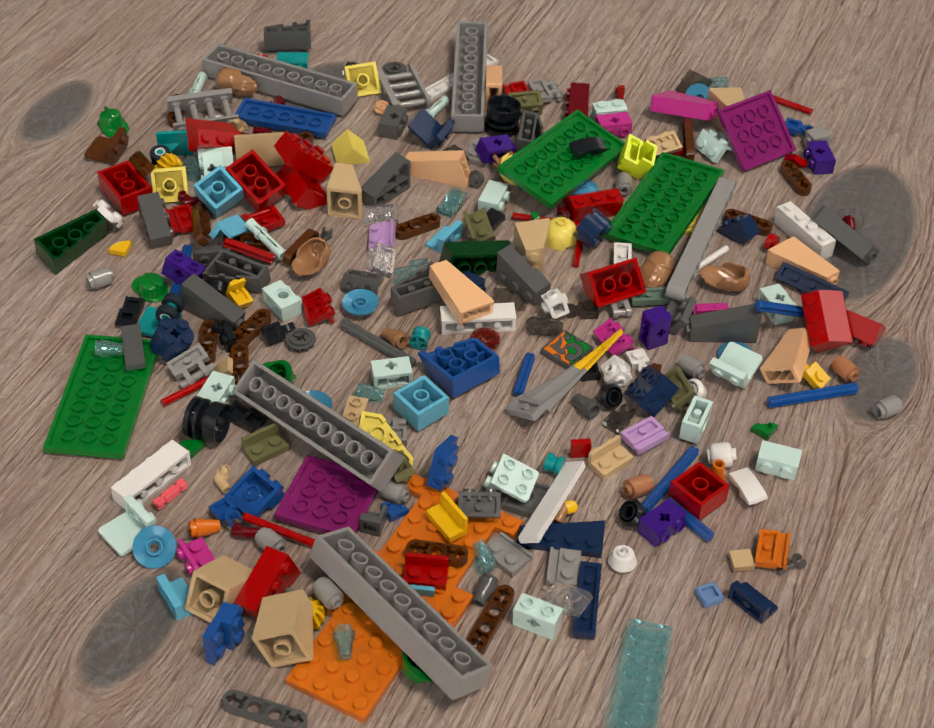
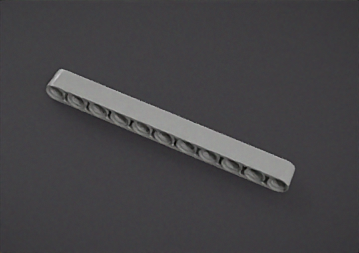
M719 177L668 283L665 297L680 302L685 299L732 198L736 181Z

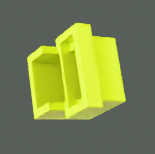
M629 134L626 137L624 146L621 148L617 168L640 180L654 166L658 146L647 140L644 142Z

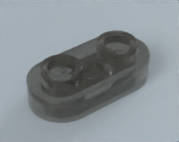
M533 316L526 320V331L533 335L555 337L563 331V323L558 319Z

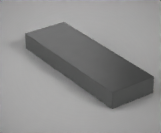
M140 324L121 326L126 371L146 368Z

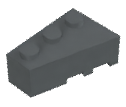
M306 20V23L303 24L292 22L290 26H283V24L265 26V50L275 52L277 50L306 51L311 49L310 20Z
M523 110L515 144L517 149L515 153L544 133L539 113Z
M395 152L361 186L362 203L375 211L410 188V160Z
M159 192L137 196L139 216L143 220L142 224L146 230L150 248L154 249L172 245L174 231L168 225L170 223L168 212H164V208H166L164 198H160Z
M511 243L497 252L496 280L535 307L542 302L541 295L550 290L551 283L536 267L532 268L527 263L528 258L525 255L521 256L515 250L516 245Z
M225 249L219 251L202 273L205 282L216 279L223 281L227 286L234 279L245 278V289L248 292L262 293V288L266 287L271 281L268 266Z
M430 261L424 269L415 271V275L412 277H406L391 287V305L398 315L443 301L429 279L430 265L434 264L433 261Z

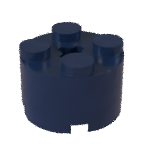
M594 208L592 210L594 213L592 215L588 213L577 226L578 233H573V236L589 249H596L601 244L603 235H608L613 229L612 221Z
M161 319L150 341V347L155 355H160L162 360L168 362L190 349L194 340V334L189 327V323L184 319Z

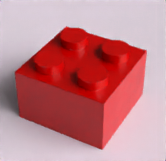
M699 461L671 481L668 498H673L701 521L727 501L730 485Z

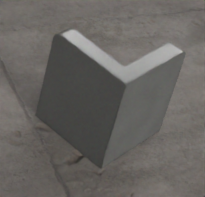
M387 505L382 506L380 513L368 511L367 514H361L359 519L361 533L381 536L388 519Z

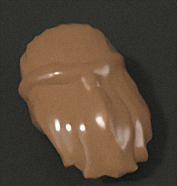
M222 68L215 78L218 89L231 88L232 94L238 97L252 96L258 90L256 81L252 80L251 77L242 75L239 69Z
M313 237L307 240L297 250L296 258L291 264L292 271L298 276L318 273L329 260L330 246L320 237Z
M654 251L645 258V262L640 267L645 288L662 287L670 280L674 271V260L669 253Z
M728 261L722 266H704L700 271V275L705 283L713 288L724 289L726 292H741L750 284V270Z

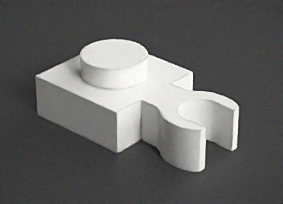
M643 348L625 352V358L631 370L637 369L638 376L644 367L650 365V360Z

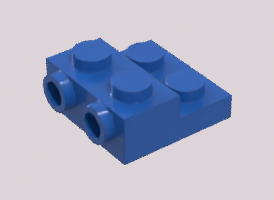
M450 435L435 449L427 486L442 491L447 485H451L454 478L452 471L458 461V456H456L459 449L457 445L458 437Z
M252 466L224 496L231 500L243 513L246 512L259 517L267 508L272 510L284 497L285 493L282 491L284 489L283 485L276 479L272 482L269 479L271 476L263 468L258 470L255 466Z
M223 602L203 634L206 663L215 666L218 659L224 656L226 649L234 651L237 644L243 641L245 622L241 617L243 609L239 605Z

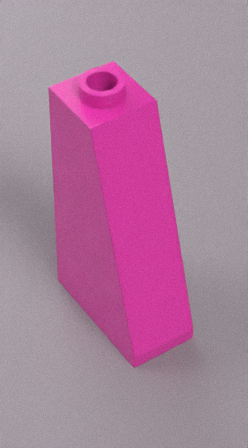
M670 90L651 96L650 111L702 120H711L717 116L718 102Z

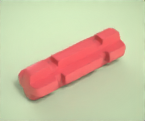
M182 478L178 479L174 483L175 485L172 484L160 494V497L157 496L152 500V506L157 510H161L166 506L165 503L168 504L180 494L179 492L187 489V482Z

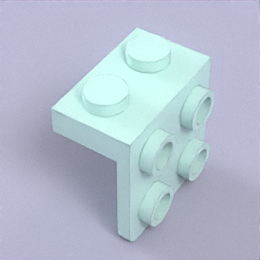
M702 129L694 143L696 149L717 164L726 150L732 151L725 133L721 131L718 133L713 129Z
M729 342L720 358L716 359L713 357L709 364L711 373L745 389L763 358L758 353L734 342Z
M503 453L499 461H494L491 465L489 472L492 474L487 476L483 487L485 489H498L526 503L539 473L535 469Z
M131 494L123 498L126 512L99 528V534L120 556H124L133 550V541L139 531L157 523L153 513H148L139 499L135 500Z

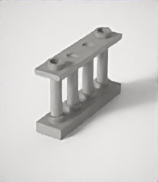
M412 63L409 64V72L387 75L384 74L382 68L377 69L381 94L389 105L403 108L424 105L425 109H429L430 105L433 104L432 97L428 95L419 78L418 70L414 68ZM407 78H410V80H411V81H408V82H402V83H396V84H391V83H389V81H395V80H401V79H407ZM414 87L416 89L400 93L393 92V90ZM415 96L420 97V99L405 102H400L397 100Z
M231 88L166 96L168 112H174L177 122L173 123V131L186 130V122H183L182 110H191L193 119H199L197 108L207 107L209 118L201 120L232 124L233 119L239 118L238 114L232 115L229 105L233 104ZM223 105L225 116L216 117L213 106Z

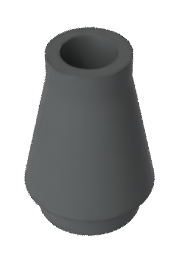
M580 393L574 395L572 402L585 417L594 418L599 414L601 406L597 400L583 396Z
M483 573L478 578L472 602L477 606L483 607L498 587L499 580L490 573Z

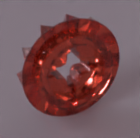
M490 328L476 329L470 335V339L476 337L490 349H496L497 345L500 344L499 334Z

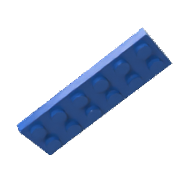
M249 98L243 99L234 114H238L239 119L247 124L294 133L308 131L313 136L319 138H327L337 120L336 114Z

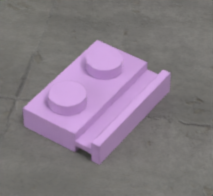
M391 219V222L383 221L369 226L368 249L371 253L388 249V246L391 245L395 247L396 223L394 219Z
M650 416L622 431L620 437L640 455L668 440L670 433L666 432L664 427Z

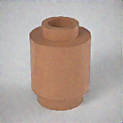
M839 355L832 361L831 367L833 371L845 382H853L859 377V367L846 356Z
M639 474L624 480L622 491L629 499H635L650 493L654 488V482L650 475Z

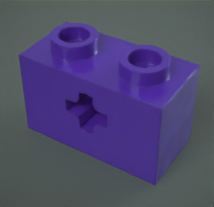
M508 134L480 138L475 151L483 164L495 162L492 157L493 155H496L499 159L510 151L514 154L517 148Z
M807 141L806 148L803 150V156L807 159L808 167L811 168L813 174H833L836 159L827 141Z
M175 249L165 258L161 274L181 285L192 274L203 279L202 273L206 267Z
M662 305L642 311L639 340L647 350L668 343L672 316Z
M668 498L639 519L637 532L656 547L661 543L667 542L674 533L681 532L684 529L687 513Z

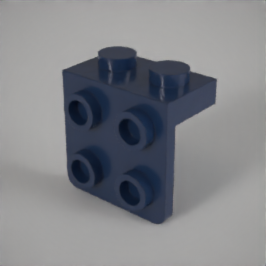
M422 108L410 122L408 128L431 150L437 144L440 146L445 142V136L452 132L453 129L451 127L455 122L449 118L440 125Z
M648 365L627 386L625 394L654 418L679 388L652 365Z

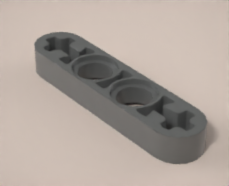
M229 690L222 696L223 709L229 714L273 728L308 727L307 715L301 710L238 690ZM234 699L237 700V702H233L232 705L229 704V702H232ZM254 704L261 707L255 713L248 711L249 706ZM278 711L282 714L279 719L275 720L269 717L272 712ZM298 719L301 720L297 725H293V722H297Z

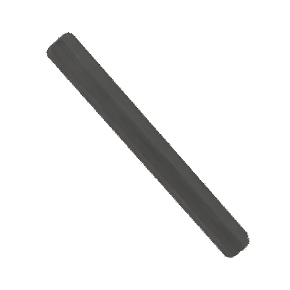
M348 319L341 321V329L391 358L409 356L411 368L416 365V359Z

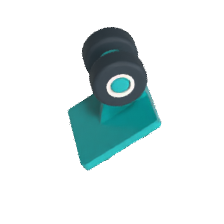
M187 130L156 132L158 145L150 150V158L153 165H156V160H159L160 156H164L165 153H172L176 156L193 155V152H190L188 147Z
M167 293L162 299V305L158 308L147 306L138 322L141 327V334L152 337L161 319L174 318L180 320L185 307L184 299L176 293Z

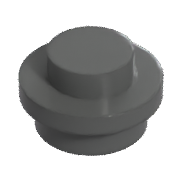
M477 170L470 173L469 182L472 187H480L484 183L483 173Z

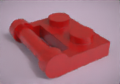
M273 204L260 211L248 215L246 213L240 215V218L245 223L249 219L254 218L261 227L267 229V232L286 225L285 219Z

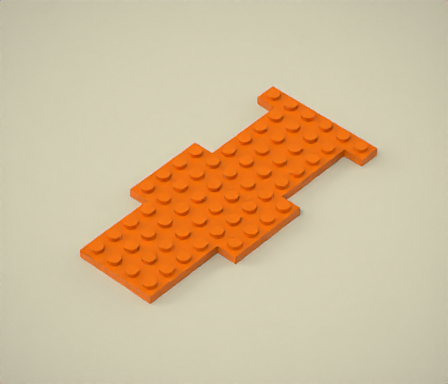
M414 474L406 485L409 486L410 495L418 498L417 502L381 551H374L403 578L406 545L409 541L418 539L464 546L468 550V562L463 567L449 566L446 591L435 590L434 597L421 596L455 629L471 605L474 597L473 594L457 587L481 553V548L488 543L494 532L499 534L502 531L514 540L519 533L520 526H523V520L503 511L500 512V519L468 518L467 534L449 543L428 519L426 510L440 503V493L443 491L458 506V492L447 487L440 491L427 486L428 479ZM434 550L433 552H431L432 555L443 554L439 550ZM336 584L344 593L343 603L336 609H327L324 606L325 615L331 618L313 641V660L297 663L285 681L286 685L365 724L402 669V649Z

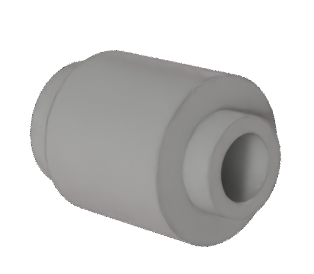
M621 172L616 177V188L619 189L621 196H627L633 191V179L627 172Z
M107 267L89 272L85 276L90 290L112 284V279H114L112 270L107 269Z
M683 354L677 361V366L692 378L699 379L705 375V364L693 356Z
M890 395L876 401L872 406V411L877 419H886L900 413L903 403L896 395Z
M392 478L383 492L378 490V493L383 498L399 505L406 502L410 497L409 486L401 482L397 483Z
M263 527L256 533L255 541L261 549L264 550L268 546L285 552L286 540L271 528Z
M321 577L315 581L312 589L314 590V595L327 609L340 607L343 603L344 593L336 584L326 577Z

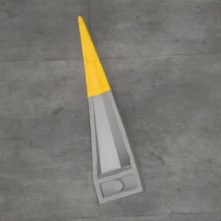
M619 329L595 350L568 369L543 384L517 396L505 408L507 413L535 421L542 414L549 412L623 334L622 329Z

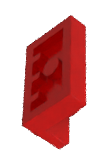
M320 287L302 297L306 320L310 326L326 318L331 324L335 323V311L331 306L332 298L328 292L325 293Z
M420 553L405 554L403 579L408 584L434 587L435 590L446 591L449 571L448 556Z

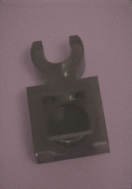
M592 301L578 302V305L567 304L570 311L566 315L567 318L579 316L580 320L598 319V308Z
M621 405L620 411L613 410L603 420L602 426L619 435L629 425L630 419L634 417L635 409L627 412V405Z

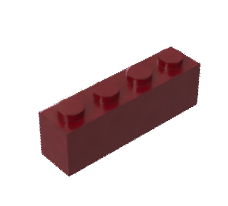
M571 82L570 88H567L565 118L576 110H579L588 117L590 83Z

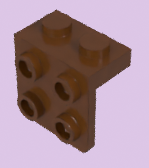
M119 127L112 138L97 136L84 153L85 158L115 164L128 145L129 137L126 133V128Z

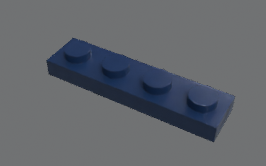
M783 262L775 277L776 280L805 293L816 290L842 291L845 301L849 295V291Z
M580 562L572 637L595 640L602 563Z

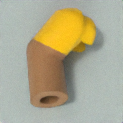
M573 500L564 501L553 521L563 523L566 515L575 513L578 510V504Z

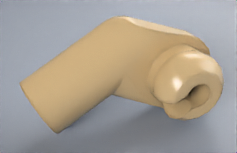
M222 465L214 477L216 485L224 494L232 488L227 482L231 472V467L228 465Z

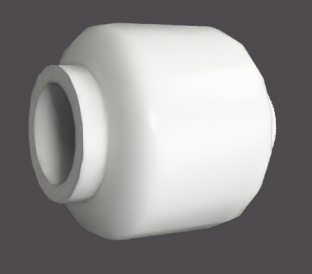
M729 442L713 443L710 445V449H707L709 465H712L714 460L720 459L725 462V468H731L733 460H737L736 448H731Z

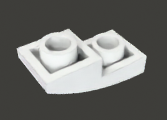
M748 467L729 473L730 481L739 489L740 497L748 505L758 504L760 501L768 499L760 482Z

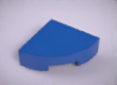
M391 502L380 504V509H382L383 505H387L390 522L402 518L409 513V509L403 504H391Z

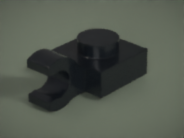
M222 320L221 326H218L214 321L212 330L220 334L219 341L224 346L226 352H231V347L236 344L237 339L231 326L227 325L225 320Z
M277 321L260 329L266 345H270L285 339L284 333L296 328L293 322L281 326L280 322Z

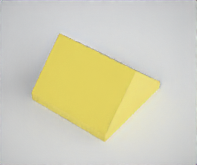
M376 62L344 67L345 80L357 83L358 97L381 93Z
M348 129L331 144L336 163L352 165L370 163L364 140Z
M186 167L152 170L153 193L159 192L160 198H164L165 203L179 202L177 197L178 192L181 190L186 191L188 194Z

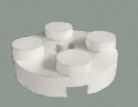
M97 199L93 203L94 207L99 206L97 210L111 223L117 222L116 227L120 229L125 219L116 211L113 213L110 210L111 206L105 200L101 199L99 201Z

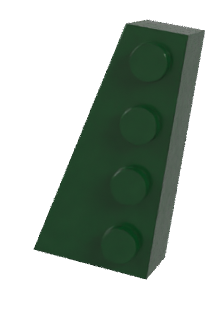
M94 209L35 238L36 254L57 275L108 234L105 217L97 209Z
M509 240L445 242L439 262L447 260L463 274L469 271L479 276L485 271L495 272L497 268V252L510 245L511 242Z

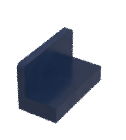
M736 580L731 584L728 598L760 624L777 611V605L747 582L741 584Z

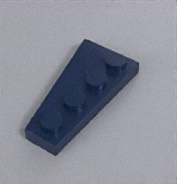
M606 520L550 524L539 543H520L519 539L517 543L525 549L550 552L551 547L557 550L565 548L581 551V556L602 558ZM525 525L520 526L519 535L524 529Z

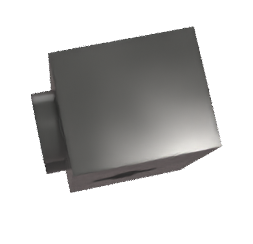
M387 105L378 123L379 137L398 140L400 134H403L404 125L408 123L406 108Z

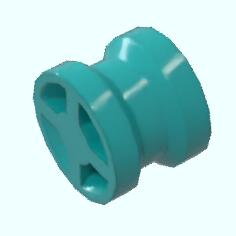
M423 326L415 327L409 340L410 345L416 350L426 349L431 337L430 330Z
M549 452L543 465V471L554 472V475L557 476L566 462V457H557L555 453Z

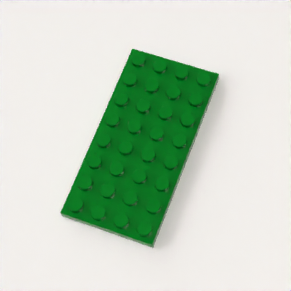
M576 110L501 163L497 171L551 209L618 158L625 142L579 110ZM588 137H600L607 147V151L593 157L589 153L576 159L569 148V143Z
M662 152L655 161L654 166L647 172L612 220L611 225L613 229L608 235L604 234L603 238L618 243H631L633 248L649 253L664 251L671 254L710 197L719 177L724 176V169Z
M85 334L43 446L44 453L125 459L158 354L155 355L151 350L150 339H142L146 368L126 371L122 337Z

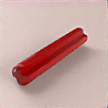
M228 237L223 242L224 248H230V250L269 264L274 262L275 255L273 253L229 239Z

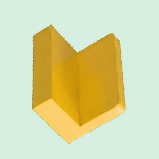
M445 491L441 492L440 503L427 509L426 516L445 539L451 543L467 534L468 518Z

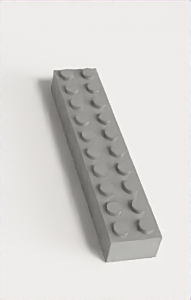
M457 21L451 119L455 122L451 128L455 132H484L488 22Z
M219 43L202 58L203 72L208 77L216 78L217 73L222 68L239 69L242 75L251 77L252 80L256 81L257 91L272 96L280 95L286 100L336 115L344 116L358 100V88L355 82Z
M253 359L232 391L244 401L381 492H383L405 458L255 359Z
M350 527L316 536L309 557L452 700L485 687L494 666Z

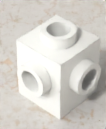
M558 288L549 290L541 295L543 301L541 307L544 313H548L553 320L570 313L567 305L569 303L568 298Z
M613 355L601 365L604 374L603 379L607 385L614 383L621 388L633 379L629 364L616 355Z

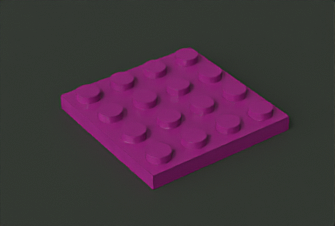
M771 90L716 111L741 172L796 150Z
M307 455L275 511L274 520L322 534L345 527H350L357 534L360 529V516L362 513H368L378 490L338 463Z

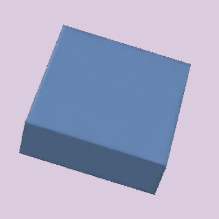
M715 581L695 587L694 592L704 609L724 603L725 598Z

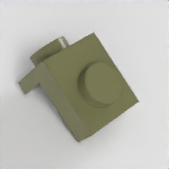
M400 450L398 453L405 458L393 475L397 483L406 482L411 479L412 475L416 474L404 452Z

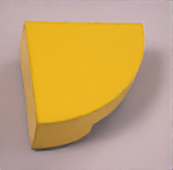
M120 241L113 244L108 249L109 254L126 257L133 246L132 241Z

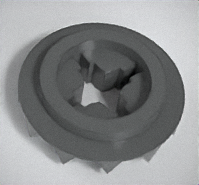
M393 61L384 64L382 70L384 74L392 75L407 72V67L403 63Z
M297 328L291 330L286 335L285 340L287 347H291L292 351L298 349L301 352L303 349L308 351L309 347H314L316 336L309 329Z

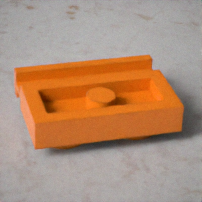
M760 529L755 567L770 569L780 567L786 570L791 532L784 534L781 531Z

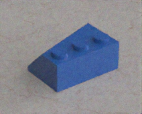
M476 337L455 342L452 347L443 349L440 346L436 347L435 351L426 353L425 350L418 352L430 378L453 398L500 374L499 355Z

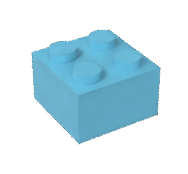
M221 165L193 185L195 195L208 207L216 218L244 198L243 188Z
M425 375L393 392L394 410L403 418H406V421L417 431L449 414V397Z

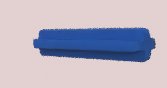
M527 352L524 356L513 389L514 396H519L525 391L535 361L534 353Z
M669 497L687 513L686 526L706 542L714 538L715 533L673 498Z

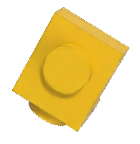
M245 278L232 280L228 284L225 293L229 300L241 309L252 305L254 301L244 287L246 283Z
M816 361L810 365L806 363L802 378L804 377L814 389L822 388L831 378Z

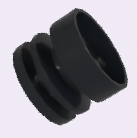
M508 95L491 97L487 101L486 131L494 136L508 134L510 137L518 132L521 111L519 100Z
M194 396L188 403L182 423L183 434L187 437H194V439L202 438L205 442L220 445L230 428L232 418L231 406L219 401L212 403L208 398Z

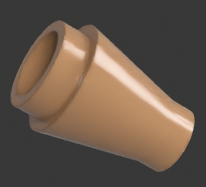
M385 327L381 332V336L398 349L405 348L409 342V337L403 331Z

